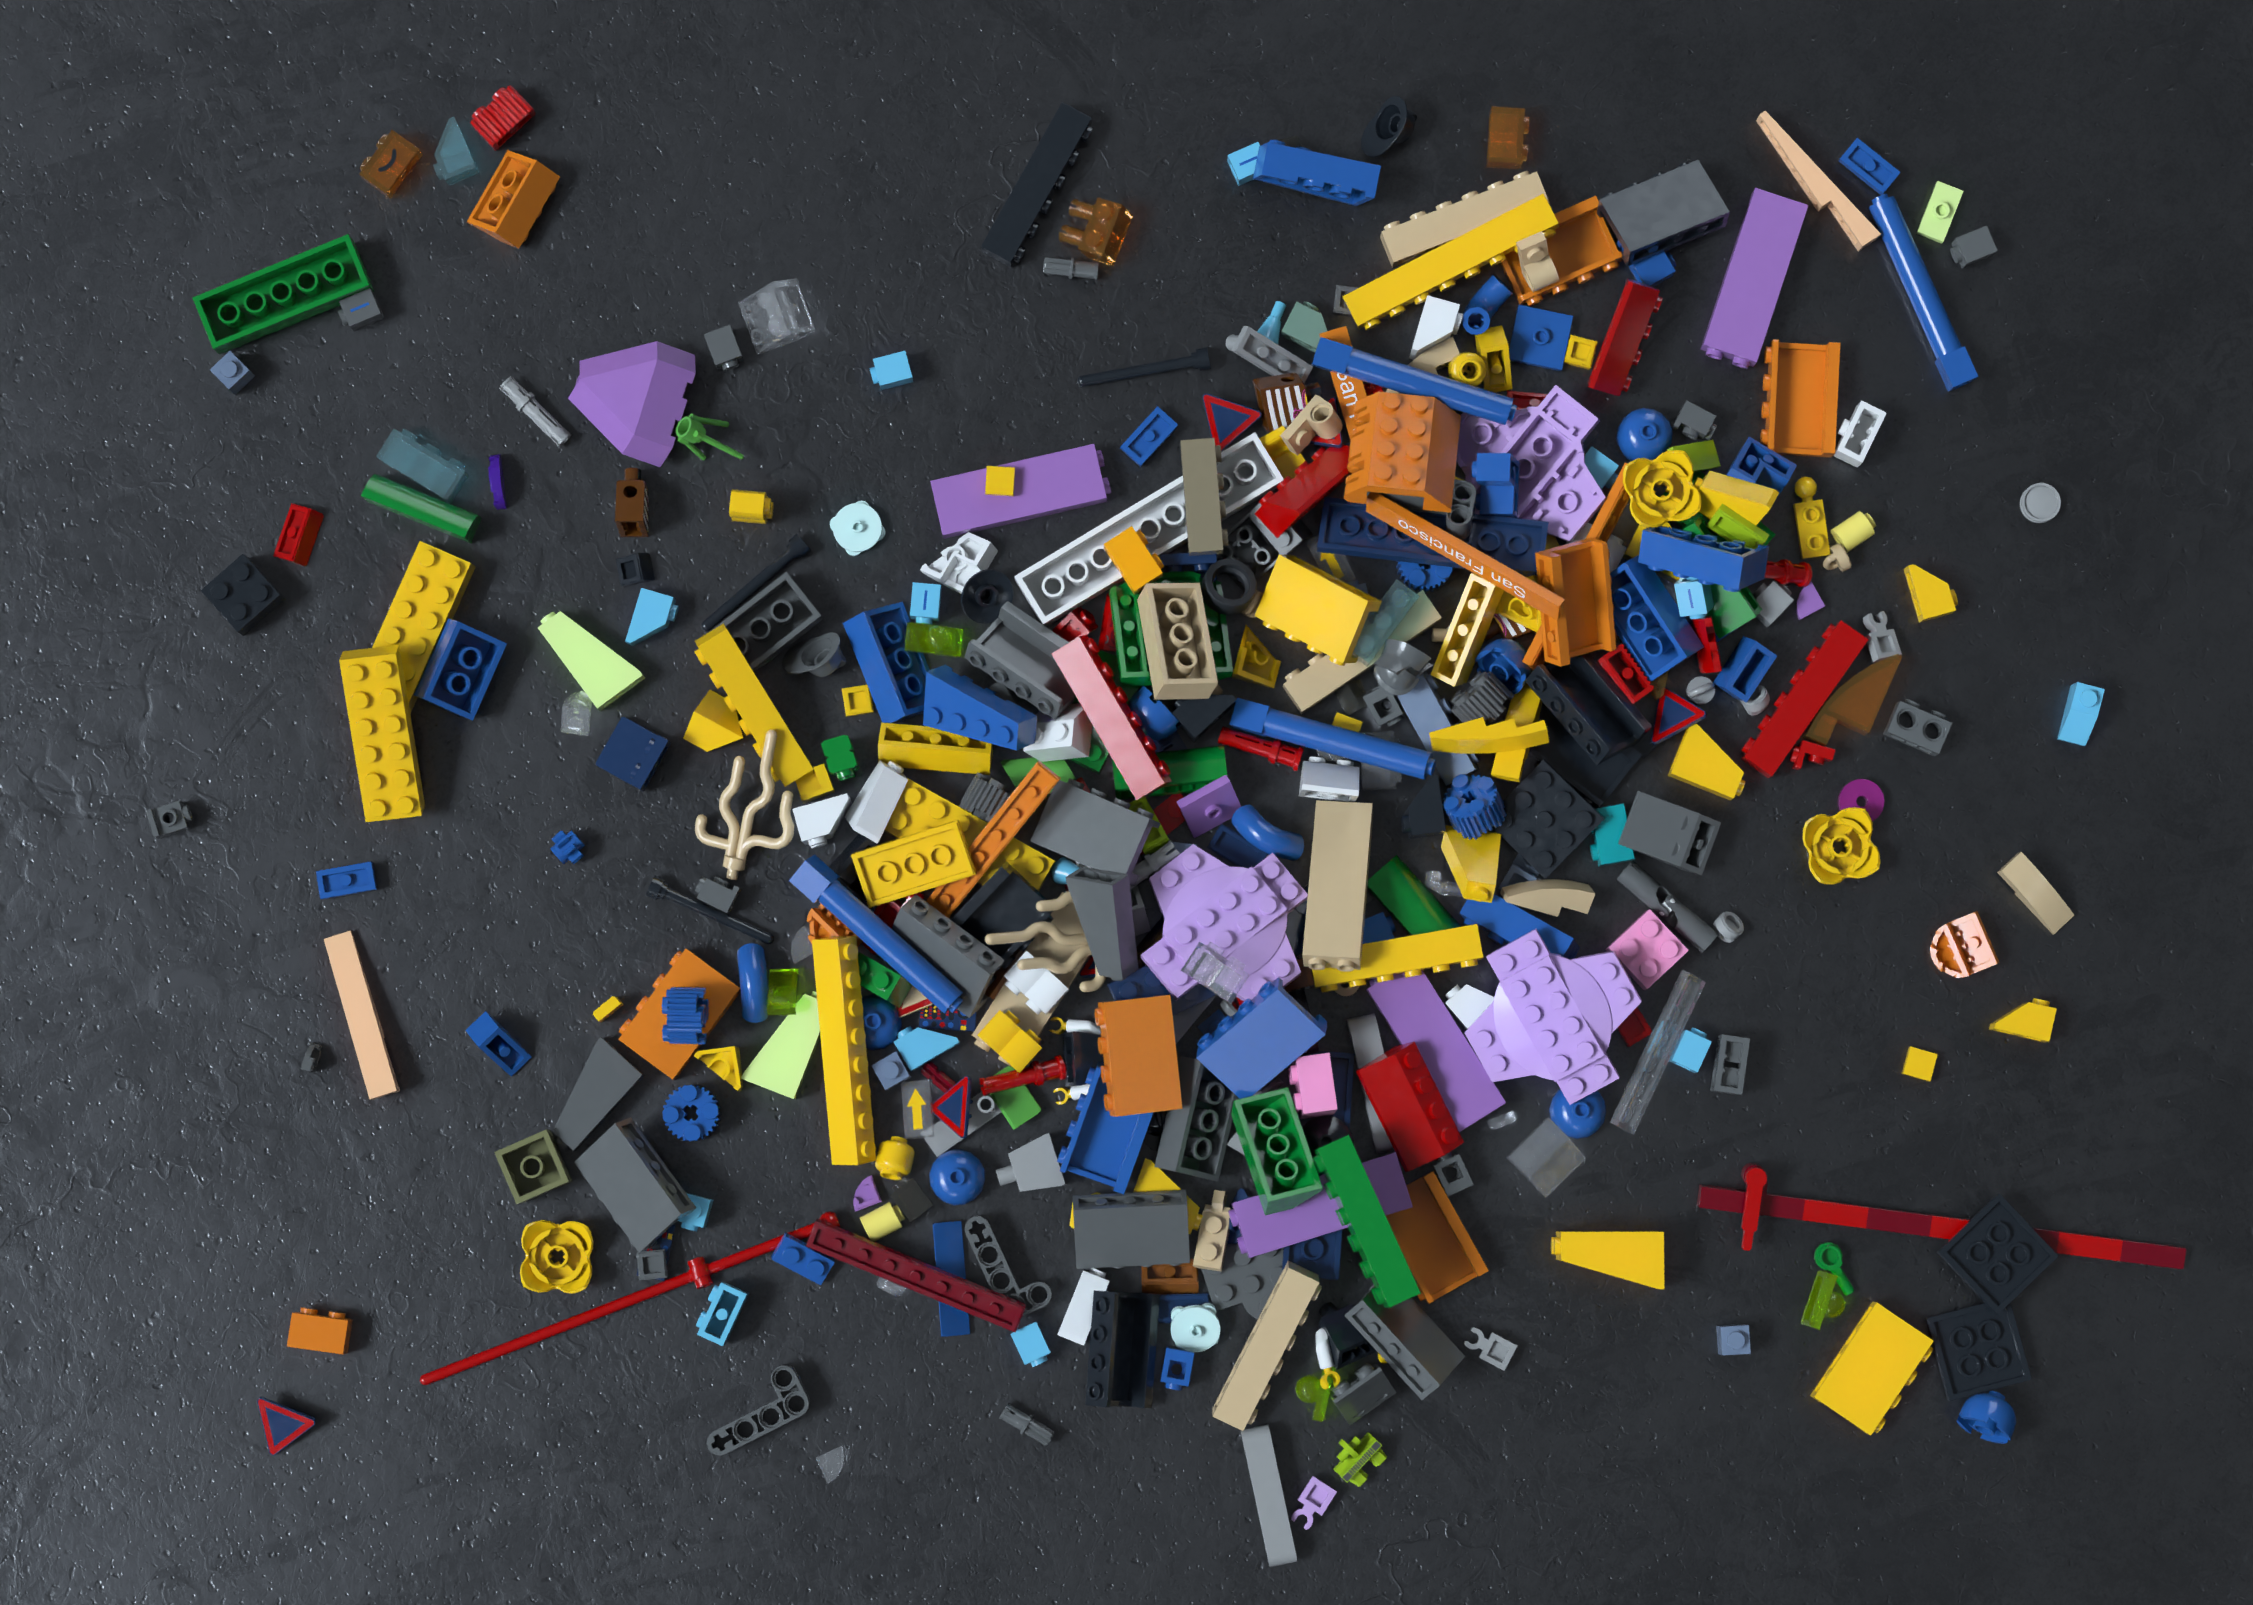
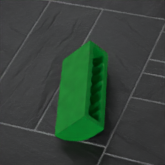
M374 474L369 479L361 494L371 504L470 544L482 519L479 515L377 474Z
M1702 516L1681 528V530L1691 531L1692 537L1706 534L1713 535L1711 530L1706 527L1707 524ZM1710 585L1714 607L1705 617L1712 616L1714 630L1719 639L1752 620L1762 611V608L1748 587L1740 589L1739 592H1730L1724 590L1722 585Z
M1224 745L1155 752L1159 760H1163L1168 765L1171 772L1169 777L1172 781L1147 797L1195 792L1218 778L1227 775ZM1112 759L1116 798H1135Z
M1398 855L1393 857L1368 880L1367 888L1410 936L1462 927Z

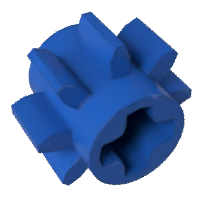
M561 830L551 838L555 845L550 849L563 864L568 860L575 864L584 856L580 850L585 845L572 830L567 834Z

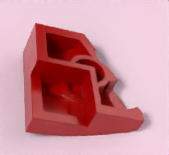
M1712 616L1691 619L1692 629L1704 645V648L1697 652L1700 673L1722 671Z

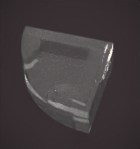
M803 926L792 940L791 956L794 964L813 954L812 944L808 938L810 933L806 926Z
M1510 1111L1488 1119L1487 1122L1489 1128L1495 1130L1514 1123L1517 1119L1514 1111Z
M843 1446L816 1457L827 1484L833 1481L842 1470L845 1457Z

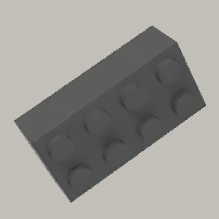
M785 572L718 626L724 623L753 672L756 673L821 622L823 618L789 574Z
M1180 1056L1178 1071L1183 1109L1167 1111L1154 1167L1218 1182L1232 1124L1233 1102L1238 1097L1198 1059Z

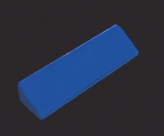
M962 1221L933 1223L936 1267L966 1279ZM939 1301L941 1337L970 1334L969 1313Z

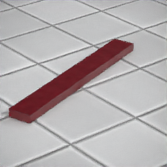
M818 1218L814 1223L806 1247L1015 1333L1027 1304Z

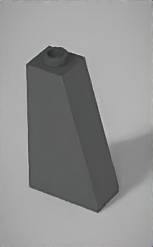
M1081 867L1066 877V883L1097 971L1100 976L1110 977L1114 981L1125 980L1127 976L1138 970L1129 875Z
M603 1037L597 1040L553 1129V1133L557 1135L555 1141L566 1151L569 1148L577 1151L645 1076Z

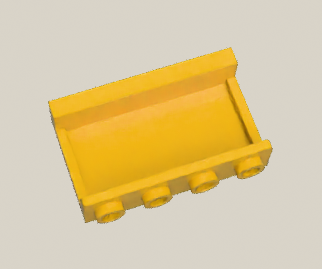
M1279 554L1255 616L1264 621L1263 625L1272 630L1280 629L1286 632V638L1295 642L1302 641L1308 644L1307 649L1318 654L1325 653L1330 656L1329 660L1331 662L1345 666V663L1357 662L1358 657L1353 655V651L1369 612H1378L1382 601L1294 555Z
M1872 1302L1810 1396L1860 1428L1864 1433L1870 1436L1873 1432L1878 1433L1886 1422L1884 1415L1888 1409L1891 1408L1893 1410L1901 1400L1902 1395L1899 1393L1904 1385L1909 1386L1918 1373L1915 1369L1919 1362H1925L1932 1353L1933 1348L1930 1346L1933 1340L1879 1303Z

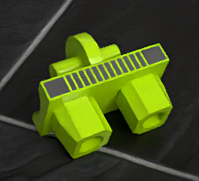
M1367 1432L1361 1440L1355 1436L1349 1444L1343 1439L1338 1442L1344 1449L1336 1456L1340 1462L1333 1470L1347 1483L1350 1481L1360 1487L1368 1477V1474L1361 1469L1363 1465L1369 1460L1376 1467L1380 1466L1387 1456L1380 1448L1382 1445Z

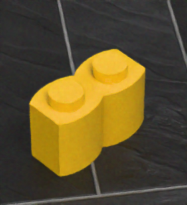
M732 489L729 516L735 522L767 524V519H772L774 504L766 492Z
M999 1010L977 1036L1020 1073L1042 1049L1039 1045L1041 1039L1032 1030L1028 1029L1025 1033L1017 1026L1020 1020L1009 1010L1005 1014Z

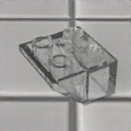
M796 278L771 282L738 302L757 354L795 342L815 331Z
M1545 1118L1506 1157L1545 1198L1586 1159L1569 1137L1550 1118Z

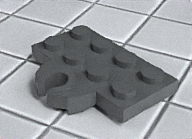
M1237 1244L1226 1248L1222 1272L1201 1269L1216 1312L1242 1303L1247 1313L1258 1320L1282 1273L1283 1248L1248 1258L1247 1253L1241 1254Z

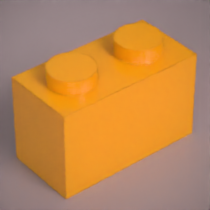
M1131 526L1104 543L1103 548L1135 595L1144 588L1146 583H1153L1163 576L1161 569L1164 565L1156 553L1151 555L1145 547L1149 542L1140 529L1135 531Z

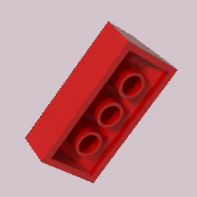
M1630 278L1627 279L1589 378L1588 387L1616 396H1620L1621 391L1627 392L1633 377L1628 375L1632 364L1637 366L1643 351L1638 349L1642 338L1647 340L1653 325L1648 322L1652 312H1658L1663 297L1658 296L1660 293L1659 289Z
M1343 445L1341 448L1329 447L1327 450L1322 446L1311 457L1314 460L1312 463L1309 464L1307 461L1302 463L1294 471L1296 476L1293 479L1287 476L1277 485L1278 492L1274 494L1272 491H1269L1259 501L1262 506L1255 515L1277 539L1343 483L1347 476L1352 474L1347 469L1350 446Z
M1415 1042L1395 1046L1356 1071L1405 1172L1442 1157L1464 1143Z

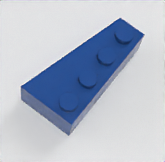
M1270 140L1259 146L1253 179L1358 206L1375 198L1381 166L1330 154L1317 153L1304 147H1289L1282 141Z
M1660 526L1642 530L1638 563L1646 564L1649 569L1654 571L1667 570L1673 572V575L1676 577H1693L1698 579V582L1701 584L1722 585L1726 591L1739 592L1740 589L1765 578L1769 546L1759 544L1756 549L1746 548L1744 541L1717 542V536L1706 534L1692 537L1691 531Z
M942 665L926 672L924 726L1017 751L1035 743L1037 716L1010 700L1004 701L995 695L996 692L988 688L983 689L979 687L969 677L954 673L953 668L947 665Z
M1495 894L1493 895L1492 903L1467 899L1460 911V915L1465 919L1463 923L1466 926L1477 924L1478 930L1481 928L1488 932L1487 937L1500 945L1503 942L1508 944L1537 928L1550 953L1574 959L1580 949L1574 938L1517 906L1507 903Z

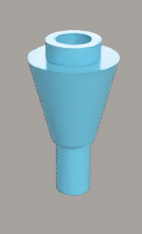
M1280 301L1275 302L1270 316L1257 331L1276 344L1279 343L1280 319L1286 307Z
M1066 857L1060 858L1052 867L1053 881L1056 884H1067L1066 877L1080 867Z

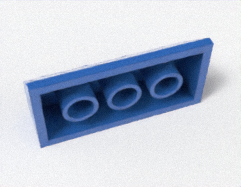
M1639 555L1610 573L1612 578V602L1614 604V629L1638 667H1641L1640 670L1644 672V676H1647V680L1652 682L1704 648V645L1684 616L1680 617L1677 604L1656 572L1649 569L1648 565L1638 563Z
M903 602L864 611L844 622V628L882 723L896 724L923 714L926 672L930 669Z

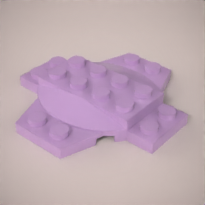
M1557 385L1554 386L1538 407L1516 409L1512 422L1507 420L1505 425L1464 412L1461 414L1456 461L1465 473L1466 481L1471 482L1475 486L1476 494L1480 493L1481 486L1476 482V478L1472 477V462L1477 461V453H1511L1520 462L1518 519L1549 522V535L1572 542L1606 500V496L1585 464L1583 441L1600 420ZM1475 506L1474 514H1479L1480 510H1476Z
M1193 844L1149 878V883L1165 919L1162 933L1163 938L1141 954V959L1176 1001L1197 984L1210 986V984H1220L1226 988V991L1242 1001L1248 998L1252 1000L1258 995L1260 988L1266 982H1273L1280 977L1283 980V988H1285L1301 975V970L1285 931L1287 927V914L1307 900L1308 894L1273 853L1254 868L1252 866L1249 869L1229 867Z
M1536 928L1486 956L1500 982L1496 989L1494 1001L1465 1031V1035L1492 1082L1537 1075L1557 1082L1569 1105L1620 1078L1606 1051L1610 1044L1611 1034L1642 1002V999L1615 951L1568 959L1559 954L1550 953Z

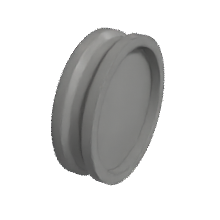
M2046 483L2031 485L2023 492L2020 498L2022 514L2034 523H2045L2057 515L2061 506L2059 493L2054 487Z

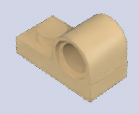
M1542 231L1516 242L1521 272L1532 292L1559 281L1557 270L1549 256L1547 240Z
M1315 395L1280 436L1288 449L1298 456L1309 445L1315 435L1324 439H1331L1341 432L1343 424L1333 406L1320 396Z

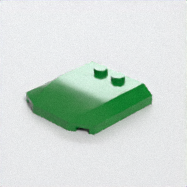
M1193 571L1165 572L1161 578L1153 583H1200L1201 586L1203 578L1200 577L1201 574ZM1215 580L1213 587L1223 597L1221 582ZM1125 582L1118 587L1115 585L1110 588L1109 592L1120 683L1130 686L1152 685L1137 602L1142 590L1134 595ZM1203 600L1216 675L1219 681L1231 677L1233 674L1226 615L1212 610Z

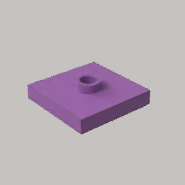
M1227 775L1177 801L1194 838L1231 819L1235 811L1241 807Z

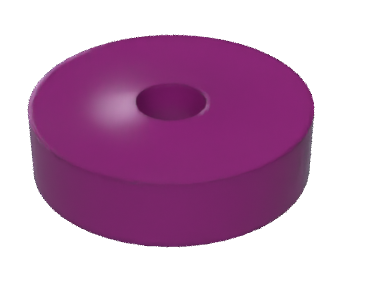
M1853 780L1840 791L1838 807L1840 811L1846 808H1863L1868 812L1871 820L1874 821L1883 811L1884 795L1879 786L1870 780ZM1858 797L1865 799L1866 804L1864 807L1857 805L1856 800Z

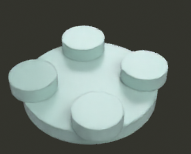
M858 501L843 507L830 521V528L834 533L835 539L846 549L850 556H858L861 552L871 549L886 534L879 515L865 501Z
M1204 1303L1187 1307L1177 1306L1172 1309L1171 1336L1176 1347L1186 1351L1201 1352L1219 1342L1220 1322L1216 1316V1308L1213 1304Z

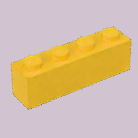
M1474 573L1470 574L1430 675L1454 687L1467 683L1475 664V658L1479 654L1504 590Z
M881 722L878 740V762L881 760L888 764L891 760L902 768L977 774L978 772L982 775H990L993 744L927 726Z

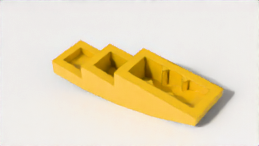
M1526 683L1519 693L1514 694L1515 696L1510 702L1505 721L1514 718L1517 728L1538 722L1542 700ZM1530 747L1521 750L1497 752L1491 772L1492 777L1520 782L1524 762L1528 758Z
M1481 717L1429 733L1433 751L1459 754L1497 753L1521 750L1549 743L1548 730L1544 720L1517 728L1514 718L1486 726L1484 718Z

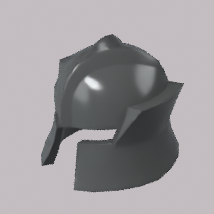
M1387 639L1380 658L1374 662V676L1380 690L1395 696L1410 692L1420 679L1418 677L1433 666L1431 663H1427L1432 658L1405 642Z

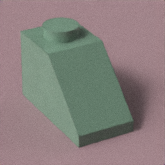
M1306 301L1303 304L1296 302L1281 331V336L1315 353L1320 339L1319 334L1327 332V328L1322 314L1317 312L1318 308L1315 305Z

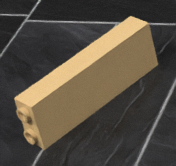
M1316 800L1302 954L1304 966L1310 969L1337 968L1343 972H1350L1354 969L1361 970L1373 827V803Z
M1073 902L1063 909L1055 910L1051 913V916L1054 918L1051 923L1057 926L1064 934L1084 933ZM1042 932L1034 937L1035 939L1028 945L1025 952L1028 951L1034 958L1047 957L1063 963L1079 947L1084 945H1061L1049 934ZM1086 956L1071 972L1065 974L1051 973L1069 989L1089 956ZM1004 983L972 1034L976 1038L974 1044L989 1052L991 1047L977 1035L999 1010L1004 1014L1009 1010L1020 1020L1017 1026L1025 1033L1030 1029L1039 1037L1061 1000L1047 1015L1042 1011L1037 1015L1025 1004L1029 999L1022 992L1015 995ZM1001 1056L998 1057L999 1060L1012 1067Z

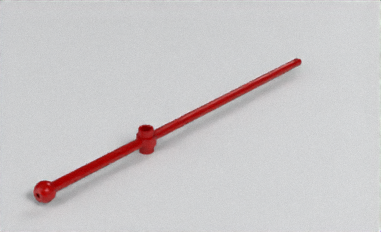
M825 1212L819 1218L840 1227L835 1212ZM814 1223L791 1231L788 1234L799 1240L807 1238L811 1234ZM784 1235L706 1264L704 1257L692 1259L687 1262L690 1270L686 1273L423 1374L420 1377V1382L423 1385L431 1384L691 1282H695L697 1289L713 1284L711 1276L714 1273L775 1250Z

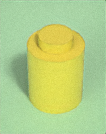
M1858 511L1833 528L1831 534L1836 543L1841 544L1846 553H1848L1875 534L1873 528L1876 527V524L1868 513L1863 514Z
M888 1202L860 1217V1220L870 1240L875 1242L902 1228L901 1221L905 1220V1217L898 1204L892 1206Z

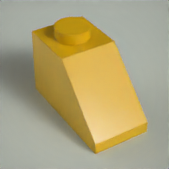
M1502 325L1490 327L1482 334L1475 335L1477 355L1482 357L1487 369L1485 379L1482 382L1483 388L1494 393L1512 390L1509 346Z
M1914 564L1904 568L1919 623L1949 615L1956 611L1955 606L1958 605L1957 596L1954 589L1950 590L1948 583Z
M2033 998L2032 1003H2023L1991 1023L1989 1030L2040 1042H2049L2057 1009L2049 1007V1001Z

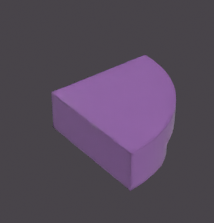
M1812 582L1804 587L1798 596L1796 613L1799 620L1825 607Z
M872 1175L865 1178L855 1191L853 1200L855 1212L882 1202Z

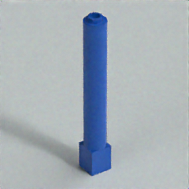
M1883 194L1872 200L1873 205L1869 207V210L1937 359L1935 364L1947 391L1950 392L1973 382L1979 376L1965 346H1961L1895 197H1888L1887 194Z
M1323 337L1319 339L1311 366L1353 377L1403 394L1435 397L1451 409L1505 425L1507 420L1512 422L1517 405L1512 404L1513 398L1354 349L1351 346Z
M1237 698L1229 724L1234 729L1263 737H1272L1423 780L1428 775H1433L1436 766V759H1432V752L1279 711L1241 698Z
M815 854L805 860L789 880L813 903L819 901L944 1014L948 1010L953 1013L964 1000L960 997L963 992L838 881L839 875Z

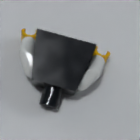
M1059 1017L1050 1019L1051 1021H1060L1061 1023L1059 1030L1049 1031L1055 1035L1063 1034L1064 1063L1067 1072L1065 1077L1066 1087H1059L1053 1091H1063L1065 1093L1064 1101H1056L1059 1105L1066 1103L1070 1098L1078 1100L1081 1093L1086 1095L1090 1085L1086 1084L1085 1081L1090 1067L1096 1069L1098 1061L1104 1063L1103 1054H1100L1098 1050V1037H1101V1029L1089 1020L1069 1019L1065 1022Z
M1328 1302L1319 1310L1322 1318L1320 1319L1319 1330L1315 1334L1316 1353L1320 1369H1324L1325 1373L1320 1379V1385L1325 1390L1329 1388L1327 1377L1333 1379L1334 1387L1340 1383V1376L1332 1370L1333 1366L1338 1370L1377 1352L1344 1316L1355 1306L1353 1304L1338 1310L1332 1302ZM1378 1353L1379 1361L1383 1364H1387L1384 1358Z

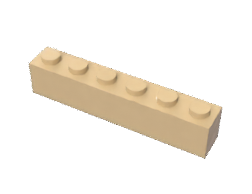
M1521 172L1513 177L1514 180L1504 184L1503 181H1498L1487 187L1488 191L1480 194L1477 191H1472L1461 197L1462 201L1454 204L1451 201H1447L1437 205L1436 211L1426 214L1425 211L1413 214L1410 216L1411 220L1400 224V221H1395L1384 226L1385 230L1381 231L1380 239L1392 268L1416 259L1543 193L1549 203L1538 173Z
M1413 590L1400 599L1403 604L1395 609L1392 606L1387 607L1377 615L1379 620L1371 625L1368 621L1365 622L1353 651V655L1358 657L1356 663H1345V666H1341L1331 662L1329 655L1318 654L1308 661L1310 665L1302 672L1297 668L1284 678L1287 682L1283 684V688L1299 712L1303 714L1374 666V662L1380 658L1387 639L1408 643L1438 623L1442 617L1425 592L1422 590L1416 594Z
M1287 1261L1212 1408L1214 1418L1244 1431L1247 1423L1251 1425L1254 1422L1258 1413V1409L1255 1407L1259 1399L1264 1400L1271 1387L1268 1382L1272 1374L1277 1375L1283 1364L1281 1357L1285 1349L1289 1351L1294 1344L1296 1335L1293 1333L1297 1325L1302 1326L1309 1313L1306 1308L1310 1300L1315 1301L1320 1293L1322 1286L1319 1285L1318 1274Z

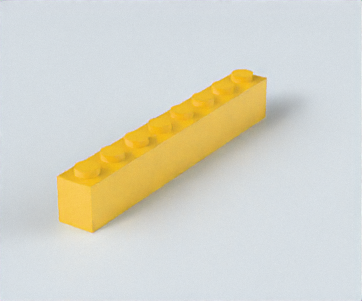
M1543 193L1344 295L1343 299L1358 329L1363 327L1365 330L1372 329L1381 323L1379 319L1390 315L1392 318L1403 313L1406 310L1404 306L1415 302L1416 305L1426 301L1427 295L1430 296V293L1438 289L1443 292L1456 285L1455 280L1463 276L1469 279L1481 272L1479 268L1488 263L1491 266L1501 263L1506 259L1505 255L1514 250L1517 254L1516 242L1541 231L1546 239L1556 234L1555 229L1559 228V223Z
M829 936L812 940L832 1165H861L876 1161V1146L874 1142L871 1090L869 1086L866 1034L864 1030L856 936Z

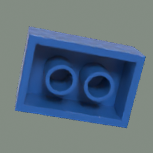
M448 618L414 696L473 721L507 643L459 621Z

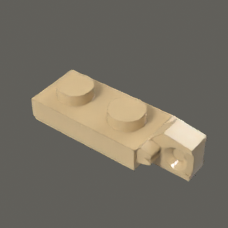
M1214 1190L1212 1205L1205 1204L1193 1261L1195 1268L1222 1272L1229 1236L1230 1216L1228 1211L1231 1210V1208L1225 1207L1227 1200L1225 1191Z

